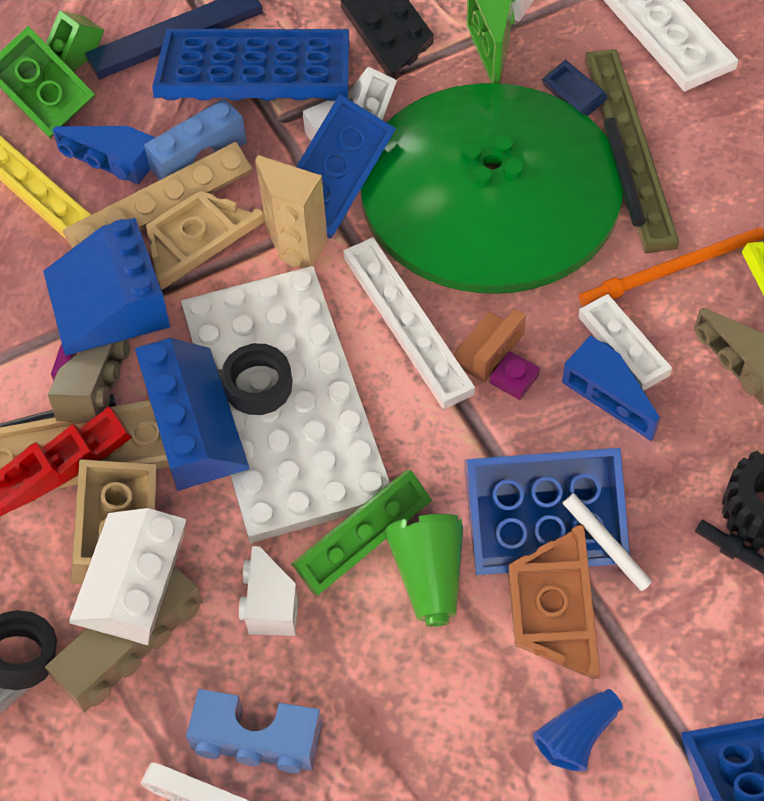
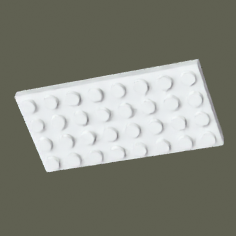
M313 266L181 300L192 343L211 349L221 382L223 364L228 356L239 347L252 343L268 344L278 348L287 357L291 367L292 392L286 403L276 411L264 415H248L236 410L229 403L250 468L249 470L230 475L250 544L349 516L390 483ZM254 366L239 374L236 384L243 391L259 393L274 386L278 381L279 375L276 370L267 366Z

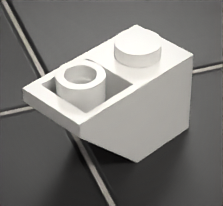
M252 546L251 560H245L243 565V583L248 584L247 596L240 597L239 619L245 620L249 635L296 636L299 603L296 583L261 547Z

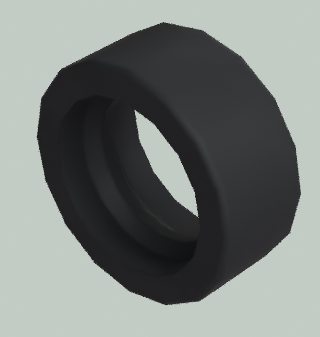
M259 343L245 345L231 353L223 364L221 378L228 402L238 411L248 415H264L274 412L286 403L292 392L291 367L287 357L276 347ZM254 366H267L276 370L279 375L278 381L274 386L259 393H251L239 389L236 379L243 371Z
M21 610L3 612L0 614V641L14 636L27 637L37 642L42 651L39 657L21 664L7 663L0 659V688L22 690L34 687L47 678L49 673L45 666L56 657L57 638L54 628L45 618L33 612Z

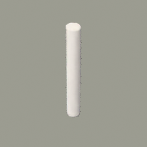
M574 493L571 494L563 502V505L581 525H584L587 532L640 591L646 589L652 583V580Z

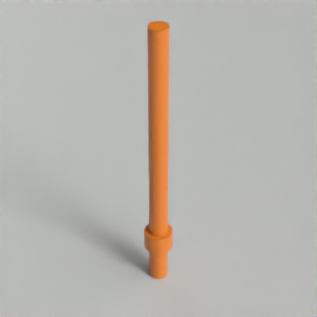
M757 227L620 279L613 277L601 283V286L580 293L579 301L584 307L606 294H609L613 300L622 297L625 291L745 247L747 243L761 241L764 239V230L761 227Z

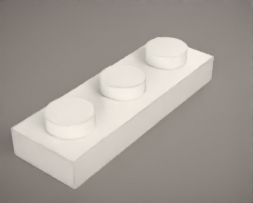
M609 294L579 309L578 318L597 340L608 343L622 356L643 391L671 375L672 367Z

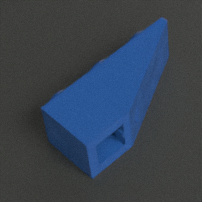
M58 126L52 129L59 152L66 157H74L86 162L95 169L100 168L114 174L121 180H129L138 185L150 171L144 144L154 139V136L129 126Z

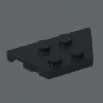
M340 0L341 9L386 75L395 80L399 78V71L406 64L411 66L418 59L419 54L425 52L433 44L434 34L409 0Z

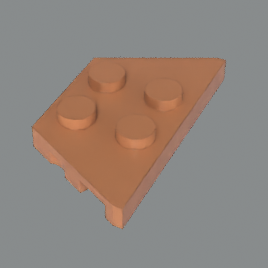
M578 525L561 538L553 542L551 540L539 547L536 552L529 556L525 555L509 564L508 575L514 643L518 648L589 678L597 679L600 677L585 531L584 525Z

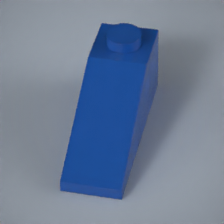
M590 335L565 362L562 383L651 441L655 437L660 420L658 413L622 356L608 343L600 342Z

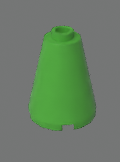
M430 514L419 516V522L407 526L406 519L390 524L385 529L386 538L417 620L425 621L426 627L448 625L450 623L449 618L457 613L463 539L462 519L458 520V516L452 514Z

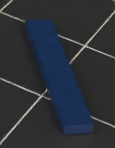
M215 0L85 52L86 59L97 78L102 79L160 55L166 29H225L262 14V5L258 0Z

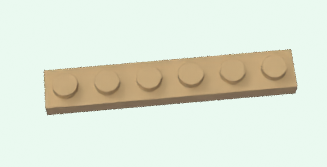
M234 142L63 229V234L73 249L100 227L112 224L116 220L136 218L139 230L146 228V224L199 190L212 194L250 174L253 168L237 142Z

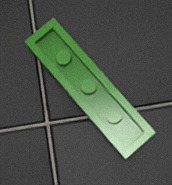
M405 470L291 564L314 595H319L387 539L385 529L390 524L403 519L408 521L428 505L432 499L412 470Z

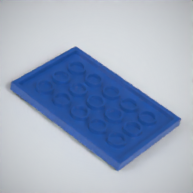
M166 29L152 85L153 98H163L170 101L179 98H196L201 101L212 98H228L233 101L244 98H260L265 101H271L276 98H292L297 101L307 100L308 98H324L325 100L336 101L339 94L348 98L349 29Z

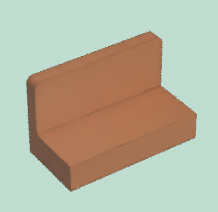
M514 308L504 320L496 314L489 312L453 354L462 369L485 383L509 351L524 336L526 315Z

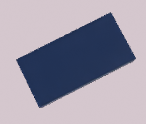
M566 59L542 79L544 86L555 96L571 104L581 114L587 116L608 99L605 91Z

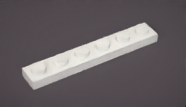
M370 238L343 250L344 260L442 409L445 410L474 396L475 386L375 239Z

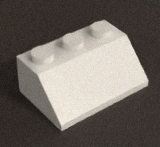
M150 508L108 513L69 623L148 645L183 541L186 519Z

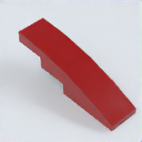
M108 406L80 429L72 424L45 446L35 442L1 468L0 516L36 500L78 476L79 460L101 461L132 439V435L117 412Z

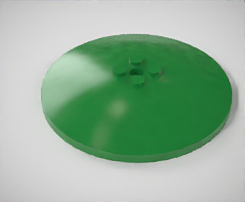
M480 83L451 87L422 97L396 113L386 122L396 129L360 189L362 208L371 232L385 251L399 264L414 274L444 287L487 294L514 293L535 289L560 280L581 268L602 249L611 236L619 217L623 197V189L609 140L598 125L587 115L581 114L571 104L553 95L532 88L501 83ZM489 163H494L499 165L500 167L491 170L485 165Z

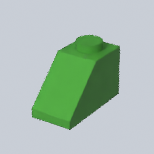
M59 10L46 44L74 72L87 62L85 52L98 47L104 29L86 16Z

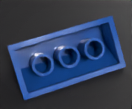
M173 338L136 347V355L177 491L249 470V464L211 349Z

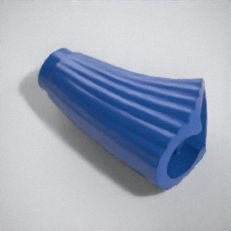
M611 689L596 693L571 706L533 733L534 742L551 765L571 771H587L593 745L602 732L617 717L618 712L623 709L622 702Z

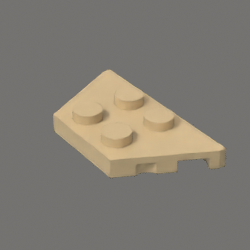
M199 190L146 224L156 277L161 290L264 223V213L256 208L253 213L240 209L237 206V202L228 199H218L212 194Z

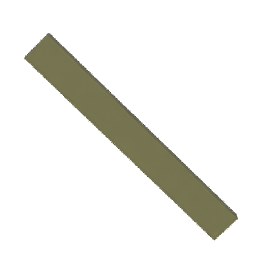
M617 49L587 52L585 62L591 81L605 91L608 98L599 106L603 120L605 121L610 117L617 120L645 216V224L637 227L644 253L678 249L679 239Z

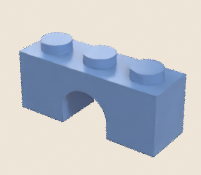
M223 98L145 143L144 148L150 171L158 180H161L192 164L196 156L207 147L216 152L234 142H237L239 147L247 143L243 116Z
M198 689L186 734L191 749L195 750L197 755L208 759H218L220 755L236 757L235 760L248 766H259L260 762L277 764L276 767L279 770L288 773H300L301 769L312 771L322 727L320 709L279 703L276 717L267 728L260 731H250L240 725L243 708L238 695Z

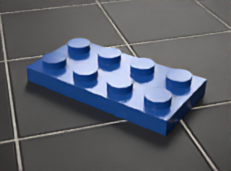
M341 94L337 97L296 166L297 168L322 176L327 236L330 239L335 234L396 129Z

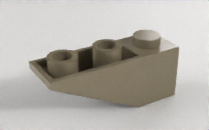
M706 308L700 309L694 327L698 339L704 345H708L718 356L721 365L725 369L730 370L740 380L743 389L763 405L764 333Z
M128 339L79 352L58 370L48 392L56 421L89 422L101 413L104 408L109 406L110 392L114 383L119 381L120 367L123 360L129 356L130 344Z

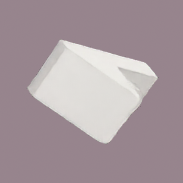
M367 67L348 92L349 100L383 120L397 80Z

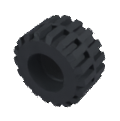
M758 450L750 453L748 459L742 458L738 462L736 469L734 468L722 500V504H724L722 514L723 518L729 519L726 525L729 531H737V536L752 544L750 548L757 552L760 547L764 548V504L756 495V493L764 492V453L761 454Z

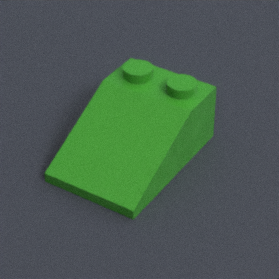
M467 0L466 26L491 83H501L510 40L511 25H514L515 22L512 2L516 0Z
M29 26L0 51V89L49 138L54 135L52 130L54 127L64 126L96 96Z

